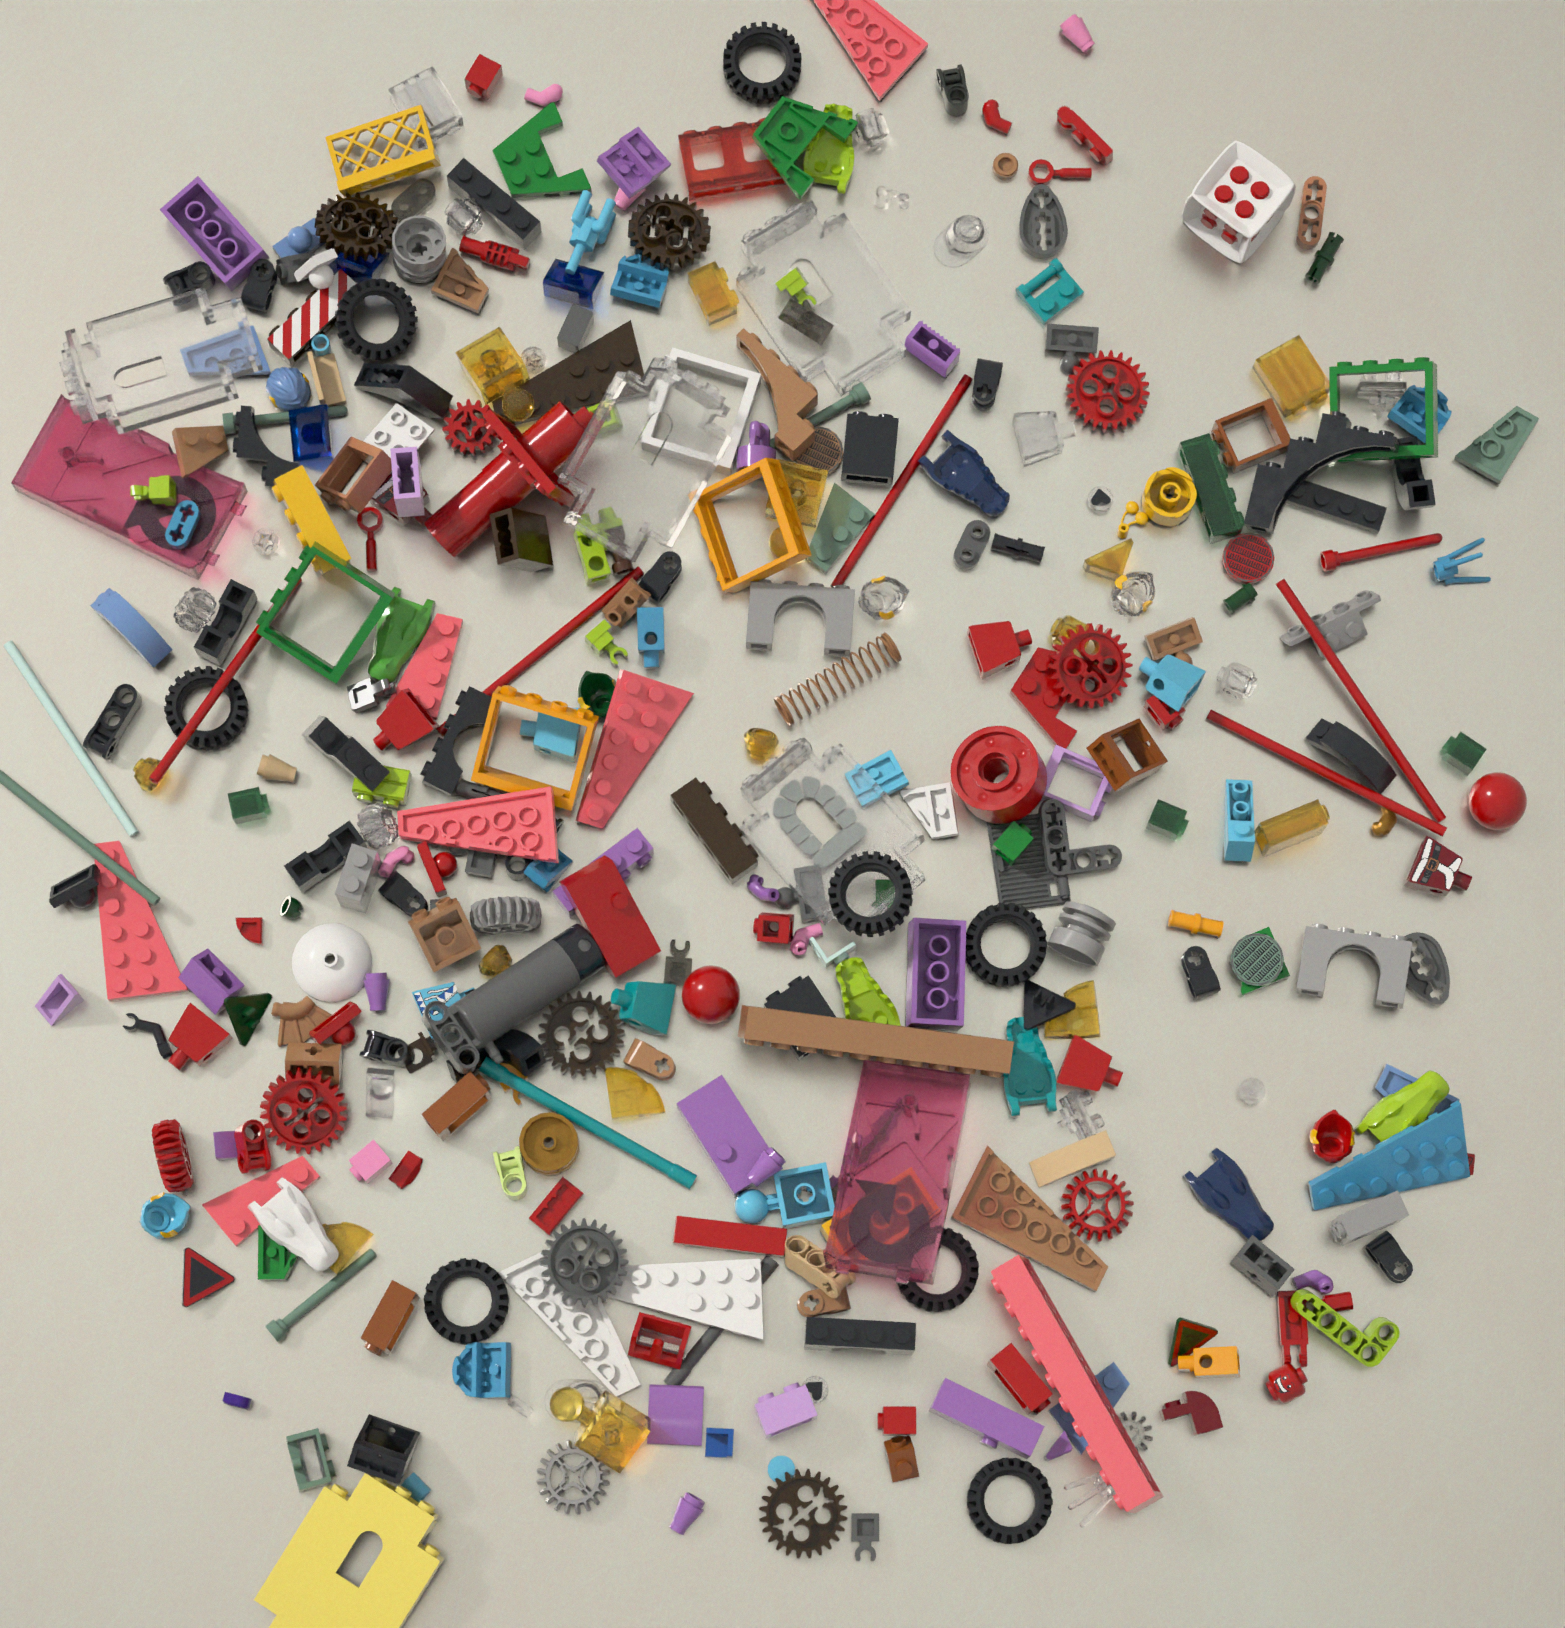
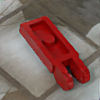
M1068 106L1059 107V110H1057L1059 125L1064 130H1072L1071 135L1079 144L1084 143L1090 149V155L1097 162L1102 161L1107 166L1113 160V149L1073 110H1070Z
M1297 1290L1277 1291L1280 1346H1282L1283 1365L1286 1363L1291 1364L1290 1346L1299 1345L1298 1361L1300 1367H1307V1345L1309 1344L1307 1320L1297 1313L1291 1305V1297ZM1304 1299V1300L1302 1301V1304H1303L1305 1307H1306V1299Z

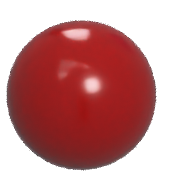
M1494 772L1482 776L1474 783L1469 793L1468 805L1471 815L1480 825L1492 830H1503L1515 825L1522 818L1527 806V797L1522 784L1516 778L1506 773Z
M713 965L703 966L693 971L685 980L682 988V1002L688 1014L695 1020L705 1024H717L730 1018L736 1011L740 1002V988L735 977L726 969Z

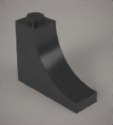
M364 363L354 383V386L361 391H368L394 399L428 418L443 419L449 410L450 402L453 398L452 394L410 365Z

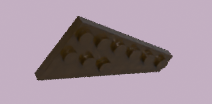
M631 320L492 401L494 411L514 425L539 420L559 401H562L571 412L579 411L583 406L589 408L608 399L618 402L649 395Z

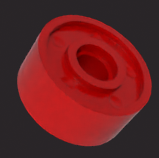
M990 726L972 733L959 745L952 759L950 773L956 793L971 813L986 822L1003 824L1019 820L1035 809L1045 793L1047 771L1043 759L1031 741L1023 733L1011 727ZM1002 773H1008V776L1003 781L994 783L997 776Z

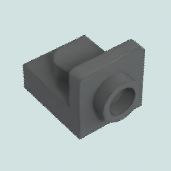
M314 252L277 259L276 274L280 279L281 285L297 282L294 276L295 271L314 256Z

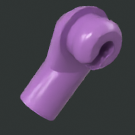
M753 874L750 876V880L747 882V888L762 901L774 902L778 900L779 892L777 889L763 887L764 879L759 877V875Z

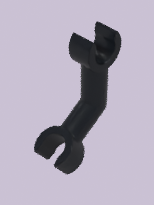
M133 1013L126 1014L128 1018L135 1019L133 1026L123 1025L126 1031L135 1032L141 1030L153 1033L159 1053L163 1059L173 1055L160 1024L141 1020Z

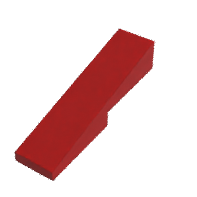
M676 1216L673 1243L782 1257L785 1252L787 1229Z

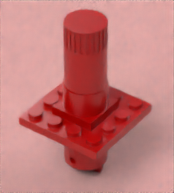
M559 401L522 434L513 423L492 409H489L482 415L487 421L485 427L494 437L497 436L502 441L497 446L502 452L482 469V472L424 522L426 528L448 553L456 557L491 527L490 514L515 507L535 489L539 490L549 499L552 498L554 502H558L561 506L565 504L573 508L579 501L557 476L555 471L593 439L591 433L599 429L601 422L592 411L589 412L583 406L573 414L562 401Z

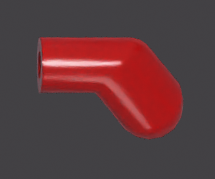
M988 100L982 108L986 124L1008 134L1012 122L1000 117L999 104L996 100Z

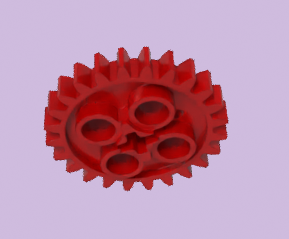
M1102 350L1099 351L1098 358H1095L1090 353L1088 362L1081 358L1079 362L1080 367H1073L1072 371L1075 375L1068 376L1067 381L1072 384L1066 385L1065 391L1070 392L1066 397V401L1073 402L1069 410H1078L1075 419L1084 417L1083 426H1086L1089 422L1093 423V431L1096 430L1098 425L1102 426L1103 433L1106 432L1107 427H1111L1113 433H1116L1118 425L1123 430H1126L1127 421L1134 425L1136 422L1135 416L1141 417L1143 414L1140 408L1147 407L1148 402L1143 399L1149 398L1150 392L1145 391L1149 386V382L1142 381L1146 373H1137L1140 364L1131 366L1132 357H1129L1126 361L1122 360V352L1117 358L1113 356L1112 350L1109 351L1106 357ZM1110 370L1115 374V377L1106 378L1102 372ZM1092 375H1096L1098 377V380L1096 378H1093ZM1092 386L1096 392L1088 394L1083 390V387ZM1127 389L1132 393V396L1123 397L1119 391ZM1103 390H1112V394L1109 392L1105 394L1103 393ZM1117 403H1118L1119 405H1122L1123 408H1119V407L1117 406ZM1109 405L1113 411L1105 413L1101 411L1100 406Z
M1087 623L1084 630L1083 626L1078 624L1076 625V633L1072 629H1067L1068 638L1059 635L1058 638L1062 644L1052 645L1057 652L1056 654H1048V657L1054 659L1053 664L1047 665V668L1054 669V673L1048 677L1057 680L1052 686L1054 689L1062 688L1059 693L1060 697L1069 695L1068 703L1072 704L1077 699V707H1083L1086 701L1087 707L1093 708L1095 701L1098 707H1103V699L1112 703L1113 698L1111 694L1121 696L1118 687L1128 686L1123 681V678L1132 676L1125 672L1126 668L1133 666V664L1127 663L1125 660L1131 656V653H1123L1127 643L1118 644L1121 635L1116 634L1111 637L1113 629L1107 628L1103 632V625L1098 624L1094 630L1092 623ZM1089 640L1093 641L1095 649L1091 654H1087L1084 648ZM1074 649H1077L1086 661H1093L1091 666L1106 678L1105 683L1102 682L1096 672L1086 670L1088 668L1087 663L1074 654ZM1107 658L1113 662V668L1108 673L1103 669V662ZM1071 659H1074L1077 663V669L1073 673H1069L1066 667ZM1089 677H1092L1095 681V687L1092 691H1087L1085 688V681Z
M298 1067L296 1075L287 1070L286 1079L278 1075L276 1078L277 1084L270 1082L268 1086L270 1091H265L263 1094V1098L267 1101H261L260 1108L265 1109V1111L261 1112L260 1118L268 1119L263 1124L265 1129L271 1128L268 1137L277 1136V1146L284 1141L286 1143V1151L291 1146H295L296 1154H299L301 1147H305L307 1154H310L314 1146L320 1152L322 1143L330 1147L332 1143L331 1138L336 1140L339 1138L340 1134L337 1130H344L345 1124L341 1121H346L348 1114L342 1111L347 1110L348 1104L341 1103V1101L345 1098V1093L337 1094L336 1092L339 1090L340 1085L335 1084L331 1086V1076L323 1080V1071L321 1070L316 1076L312 1074V1068L310 1067L307 1074H303L300 1067ZM303 1088L310 1089L313 1096L304 1097L300 1090ZM323 1097L324 1100L313 1104L316 1099ZM288 1104L292 1111L283 1112L279 1109L278 1105ZM310 1105H312V1106L310 1107V1109H309L308 1114L304 1111V1112H302L301 1114H299V1115L297 1116V1114H298L300 1108H301L302 1110H305V1109H307ZM324 1109L330 1116L321 1118L317 1115L316 1111ZM297 1116L290 1124L286 1125L284 1123ZM298 1124L305 1125L308 1132L300 1133L295 1129V1126Z

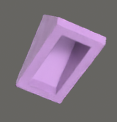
M60 974L35 1007L47 1022L53 1026L83 1002L84 999L71 983Z

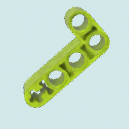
M1300 1289L1294 1292L1291 1297L1292 1308L1367 1367L1377 1366L1399 1338L1400 1331L1398 1326L1385 1317L1375 1318L1365 1331L1361 1332L1312 1292ZM1304 1299L1316 1308L1313 1312L1302 1304ZM1325 1314H1331V1322L1326 1326H1322V1317ZM1385 1325H1389L1388 1335L1380 1337V1329ZM1347 1330H1352L1351 1339L1343 1342V1333ZM1371 1346L1373 1348L1372 1355L1369 1358H1363L1364 1349Z

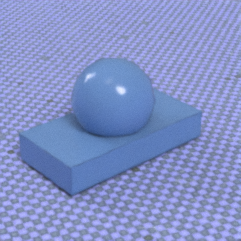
M315 218L302 226L292 228L288 236L272 246L279 258L313 252L325 244L320 243V236L315 234Z

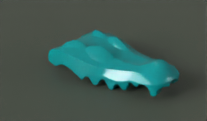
M1015 1017L1007 1022L1006 1027L1007 1039L1014 1041L1010 1074H1003L1004 1093L1012 1117L1020 1116L1019 1106L1046 1103L1048 1112L1057 1111L1055 1071L1039 1038L1038 1028L1035 1027L1026 1031L1024 1029V1017Z

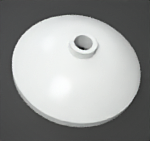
M328 923L319 925L302 936L293 952L292 970L298 985L310 997L322 1002H340L353 997L364 987L363 980H366V974L371 973L372 955L367 942L356 930L343 924ZM329 955L335 957V961L332 964H328L325 961Z

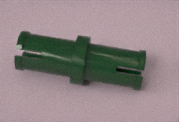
M1329 232L1321 250L1316 251L1314 255L1315 260L1305 275L1309 281L1312 282L1314 278V283L1319 284L1328 266L1333 264L1335 260L1333 257L1344 241L1339 234L1334 237L1335 233Z

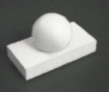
M331 248L312 256L295 271L294 276L297 282L309 278L310 283L315 288L326 289L331 286L334 273L328 265L338 257L335 250Z

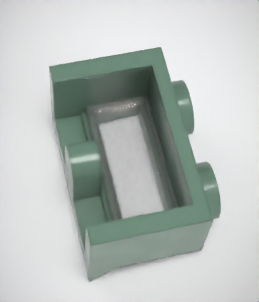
M316 1428L286 1436L299 1492L331 1484V1477L335 1476L332 1460L326 1461L324 1450L329 1449L325 1433L320 1434L319 1429Z

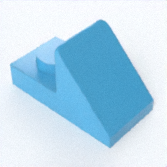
M558 849L559 863L534 860L527 866L524 874L540 888L548 892L572 864L573 860Z

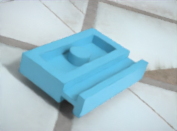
M891 750L845 774L863 809L909 785V781Z

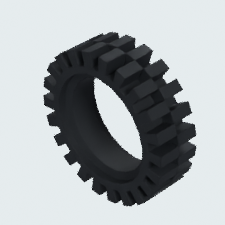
M756 22L751 23L749 29H747L746 25L741 27L740 33L735 31L732 34V40L729 39L726 43V49L724 48L723 68L728 86L733 87V92L736 95L741 93L742 99L747 101L748 97L752 98V103L756 104L758 99L763 100V104H768L769 99L773 98V101L776 102L779 101L780 95L786 97L788 90L793 91L796 81L798 82L800 78L802 57L799 44H795V38L792 34L787 35L785 28H782L780 31L778 30V25L772 23V27H767V22H762L761 26L758 27ZM758 43H767L775 46L784 55L786 61L784 71L778 78L770 82L759 83L748 79L740 70L738 63L745 49Z
M369 279L353 285L342 295L343 298L337 304L338 310L335 311V317H337L335 328H338V337L344 341L343 345L346 348H350L353 354L360 355L364 359H386L397 355L406 348L407 344L411 343L412 336L416 333L417 329L415 327V323L418 322V316L415 317V311L417 310L416 306H413L411 303V296L405 294L406 290L404 288L396 286L397 283L388 282L386 279ZM373 295L388 299L395 306L399 316V326L394 336L387 342L378 344L363 339L357 333L353 322V314L358 303L365 297Z
M200 666L195 667V671L190 672L187 670L183 672L185 676L182 678L178 676L175 679V685H170L168 689L170 693L165 696L166 706H164L167 723L176 737L180 735L187 725L182 712L183 704L188 694L202 686H214L224 673L223 669L217 668L214 670L212 666H206V669H201ZM232 678L224 690L230 700V713L226 721L213 730L201 731L196 729L186 743L187 746L191 747L192 745L197 750L206 748L207 751L213 750V747L216 746L220 749L224 747V743H232L234 741L233 737L235 735L239 736L242 733L240 729L242 726L245 727L247 723L246 716H248L249 711L247 708V698L237 680Z
M864 851L862 856L857 857V854L851 855L852 859L850 861L845 859L841 862L842 867H837L834 870L835 876L831 877L829 882L830 888H828L829 902L834 916H836L841 926H845L846 930L849 932L855 931L858 936L867 934V937H873V934H879L880 937L885 935L884 932L887 930L890 933L894 931L897 924L901 925L904 922V916L908 917L910 913L909 907L912 906L913 891L904 867H901L900 862L896 859L893 861L888 854L881 856L880 852L874 851V854ZM865 872L881 873L887 876L895 886V898L892 905L884 913L873 917L861 916L855 913L846 901V891L849 884L855 877Z
M1002 902L981 910L973 918L966 932V960L968 965L970 964L972 971L975 974L977 973L980 979L986 980L995 986L996 984L1001 985V987L1015 986L1025 982L1038 971L1046 956L1047 935L1046 931L1043 930L1042 922L1035 917L1036 915L1032 911L1029 912L1026 910V907L1022 905L1021 907L1015 905L1016 903L1004 904ZM1007 920L1017 923L1026 931L1029 937L1030 951L1028 957L1017 967L1011 969L998 968L990 964L982 953L981 938L983 932L991 924L998 921Z
M935 1226L930 1228L928 1239L923 1248L928 1245L937 1244L946 1246L955 1252L960 1260L962 1270L958 1284L952 1290L943 1294H931L922 1290L912 1276L911 1265L914 1257L895 1264L894 1272L899 1290L909 1303L911 1302L915 1307L925 1309L928 1312H943L954 1309L962 1304L972 1293L979 1275V1262L977 1261L975 1250L971 1247L972 1244L965 1240L962 1234L956 1233L950 1228L945 1229L942 1226Z
M466 1258L448 1262L449 1264L441 1266L439 1271L431 1276V1280L425 1288L424 1310L427 1319L439 1335L451 1342L467 1345L468 1343L485 1341L499 1330L498 1328L501 1324L503 1325L505 1316L508 1314L509 1296L506 1285L498 1272L485 1262H480L477 1259L468 1260ZM457 1278H478L490 1290L492 1298L490 1311L476 1325H455L443 1313L441 1305L442 1294L445 1288Z
M1002 1458L985 1465L972 1479L967 1493V1509L969 1510L970 1519L975 1524L974 1526L985 1537L997 1543H1021L1037 1535L1047 1524V1520L1052 1512V1490L1048 1485L1047 1478L1032 1463L1020 1460V1458ZM1004 1475H1013L1025 1480L1030 1485L1035 1497L1032 1515L1026 1522L1015 1527H1007L996 1523L985 1509L984 1498L987 1487L993 1480Z

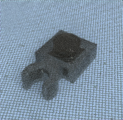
M675 939L671 940L670 953L673 957L666 956L664 984L683 986L685 980L691 974L692 958H685L690 951L689 941L685 942L683 950H678L675 947Z

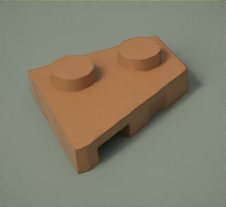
M452 248L431 292L438 297L479 313L489 293V288L476 276L475 271L469 264L465 263L458 251Z
M223 425L175 428L172 431L182 478L188 477L194 471L204 467L210 461L217 459L229 450Z

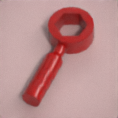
M1039 159L1032 162L1029 166L1028 178L1035 186L1039 184L1048 185L1052 181L1053 176H1060L1061 178H1091L1092 169L1062 168L1054 170L1050 162ZM1037 167L1046 168L1048 175L1045 179L1036 178L1033 171Z
M366 507L357 515L358 527L367 534L366 570L369 572L377 571L374 534L381 530L384 522L381 512L374 507ZM372 513L378 517L377 524L368 528L363 524V517Z

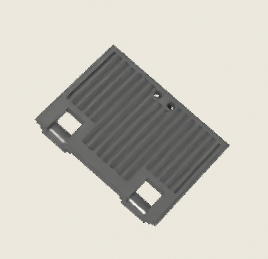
M1057 811L1046 812V814L1051 815L1052 822H1049V826H1060L1059 821L1054 822L1053 814L1057 813ZM1039 813L1026 815L1014 821L1018 825L1022 823L1031 830V836L1034 839L1032 844L1012 867L1001 856H998L991 850L999 903H1016L1015 905L1021 907L1022 905L1026 909L1063 905L1065 902L1071 901L1067 874L1053 875L1046 869ZM987 822L991 849L996 840L1012 822L1003 824ZM1056 829L1051 830L1050 834H1048L1049 842L1053 845L1058 844L1061 841V833ZM1050 848V853L1056 852V861L1052 862V866L1057 867L1059 871L1060 866L1064 865V860L1058 858V852H1063V848ZM1058 883L1060 895L1051 896L1050 884Z

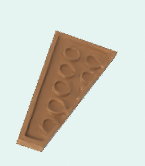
M987 1145L951 1218L1096 1292L1108 1266Z

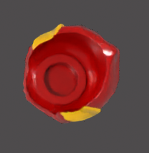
M1336 1110L1326 1113L1315 1122L1313 1129L1310 1131V1141L1313 1143L1314 1153L1326 1162H1341L1344 1157L1352 1153L1353 1145H1355V1131L1351 1123Z

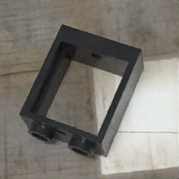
M369 1414L354 1442L347 1466L399 1485L413 1456L420 1432ZM390 1428H394L395 1432H391Z

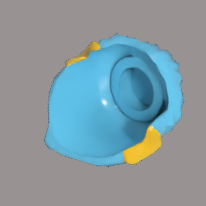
M163 1192L152 1196L150 1200L143 1204L139 1222L144 1231L150 1233L153 1237L157 1239L171 1238L176 1236L185 1227L188 1221L190 1205L175 1194Z

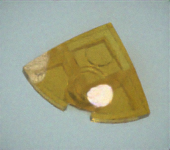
M1094 980L1080 983L1063 993L1064 997L1075 1002L1076 1008L1046 1022L1045 1038L1072 1039L1073 1035L1081 1038L1101 1037Z
M619 1067L606 1068L605 1074L612 1119L665 1113L664 1104L655 1087L639 1077L638 1073Z
M348 1222L330 1225L322 1224L327 1237L339 1252L338 1259L329 1268L338 1275L374 1234L359 1225Z

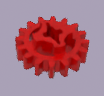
M467 399L465 406L457 402L458 409L455 411L450 408L451 417H444L443 419L448 425L442 428L444 434H449L445 437L447 443H452L451 447L454 451L460 448V452L464 456L467 451H470L472 456H475L478 449L483 454L486 453L484 446L493 447L491 438H497V436L494 437L485 427L487 421L483 418H477L475 413L483 415L491 409L490 406L487 404L482 408L480 400H477L475 405H472L470 399ZM471 420H472V422H473V424H474L475 426L472 427V431H471V435H470L469 432H468V429H470ZM456 436L464 437L467 443L460 441Z

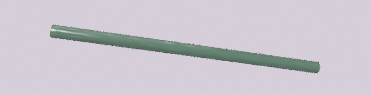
M0 770V783L149 903L153 906L159 903L161 898Z

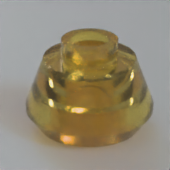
M751 728L743 736L746 752L755 760H765V757H770L779 744L775 733L762 728Z
M151 757L145 760L141 758L134 766V778L143 791H152L159 785V783L151 782L149 777L161 760Z
M495 945L487 952L479 963L481 974L493 978L511 966L512 958L506 946Z

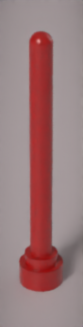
M1440 533L1342 553L1326 550L1320 552V561L1324 572L1336 570V567L1340 566L1341 563L1437 544L1442 541L1443 537Z

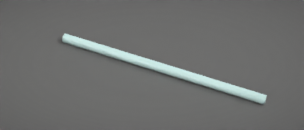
M12 640L4 644V648L130 837L135 836L139 832L14 642Z

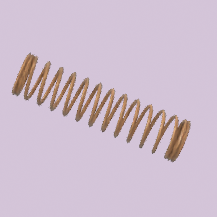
M884 632L881 634V637H876V645L873 642H867L868 651L863 647H859V656L854 652H850L851 662L847 658L842 657V666L833 662V671L825 667L824 676L816 672V682L811 678H807V687L802 683H798V692L792 688L789 689L790 698L783 693L780 694V697H774L775 705L785 722L789 726L795 723L782 696L790 702L799 718L803 720L801 713L794 703L791 690L802 701L808 713L812 714L802 696L800 685L811 696L816 707L820 709V705L810 689L808 680L817 687L825 702L829 704L827 697L820 687L817 675L825 681L833 696L838 699L828 680L826 670L834 676L845 694L847 693L838 678L835 665L843 671L850 685L855 689V685L845 669L843 659L851 665L861 683L864 684L862 676L855 667L852 654L859 659L869 677L872 678L873 675L863 660L861 649L867 653L877 671L881 673L879 665L872 656L869 644L876 648L886 666L890 668L889 662L880 649L878 639L883 642L892 659L897 663L901 662L900 652L891 637Z

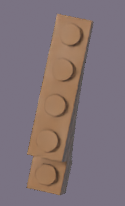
M743 328L736 335L737 347L759 371L770 392L778 424V432L775 434V446L794 461L815 441V428L804 417L818 405L817 389L810 382L805 383L792 366H786L780 361L779 355L774 350H768L764 347L756 334H750Z

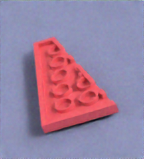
M626 670L619 671L575 821L603 829L694 693Z

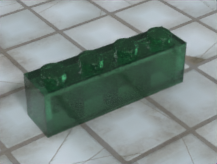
M1210 433L1181 441L1177 450L1185 472L1190 475L1197 492L1195 501L1210 544L1241 534L1243 526H1245L1244 517L1241 511L1237 512L1234 504L1236 502V495L1234 489L1228 487L1226 481L1228 478L1227 469L1224 464H1220L1217 456L1220 454L1216 440L1212 441Z

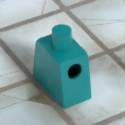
M642 981L627 982L624 990L618 988L613 990L611 1003L621 1006L620 1020L653 1036L667 1035L676 985Z

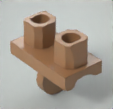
M631 578L602 609V612L610 623L622 628L634 615L637 608H640L651 594L642 589Z

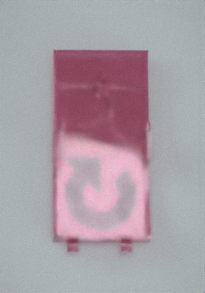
M62 394L11 482L15 491L198 581L208 564L215 566L220 555H216L214 552L235 515L242 517L247 508V505L241 504L248 492L244 482L237 481L205 467L199 468L186 478H182L177 454L173 453L169 443L134 426L128 429L65 398ZM170 475L176 482L175 506L154 504L150 499L136 501L134 496H130V486H149V477ZM190 500L196 503L200 510L199 522L189 544L183 549H173L165 538L166 529L177 505L182 501ZM191 508L188 511H182L184 515L183 522L185 523L189 515H194ZM182 527L178 534L171 535L174 538V542L184 538L181 534Z
M864 1060L838 1180L837 1198L826 1248L823 1249L826 1268L836 1270L835 1273L846 1275L849 1272L892 1278L896 1279L895 1282L908 1284L909 1281L934 1284L971 1088L970 1075Z

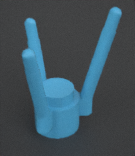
M1480 538L1446 556L1437 558L1438 561L1433 562V569L1438 582L1444 580L1445 585L1451 583L1491 581L1490 577L1481 576L1454 577L1455 574H1458V565L1481 558L1483 553L1480 552L1458 560L1453 558L1478 546L1485 539Z

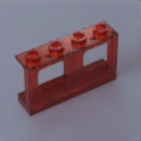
M765 118L748 124L747 122H737L730 127L724 128L713 126L706 131L688 130L678 135V146L681 151L689 201L787 185L768 159L747 162L744 158L741 138L753 136V133ZM720 141L724 165L718 168L696 170L691 146Z

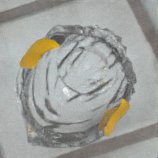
M1143 571L1128 572L1116 579L1115 586L1111 591V602L1118 614L1139 617L1140 614L1146 612L1155 598L1156 591L1153 574Z
M882 576L866 582V585H863L858 603L863 612L873 619L888 620L903 609L909 589L892 577Z

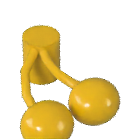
M1129 501L1126 504V512L1123 514L1117 533L1121 539L1127 537L1130 525L1135 523L1145 525L1148 522L1147 514L1138 512L1139 506L1135 501ZM1127 513L1136 514L1135 521L1129 524L1123 523Z

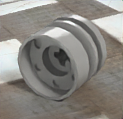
M414 215L405 218L396 226L392 234L393 264L396 271L404 279L414 283H425L438 277L446 261V235L438 222L427 216Z
M1067 901L1062 909L1065 913H1061L1058 918L1067 928L1054 927L1047 945L1071 960L1089 966H1098L1105 948L1096 940L1109 941L1111 937L1109 932H1113L1116 923L1113 919L1091 906Z

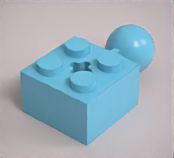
M826 1162L779 1171L773 1175L777 1193L765 1195L759 1190L747 1189L741 1192L735 1201L737 1216L742 1221L750 1224L762 1221L768 1214V1211L780 1209L783 1228L785 1229L828 1221L836 1216ZM802 1190H807L808 1194H812V1197L808 1199L809 1201L803 1202L802 1199L797 1198V1196L801 1195Z

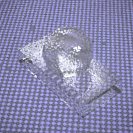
M367 1069L366 1116L393 1118L395 1070Z

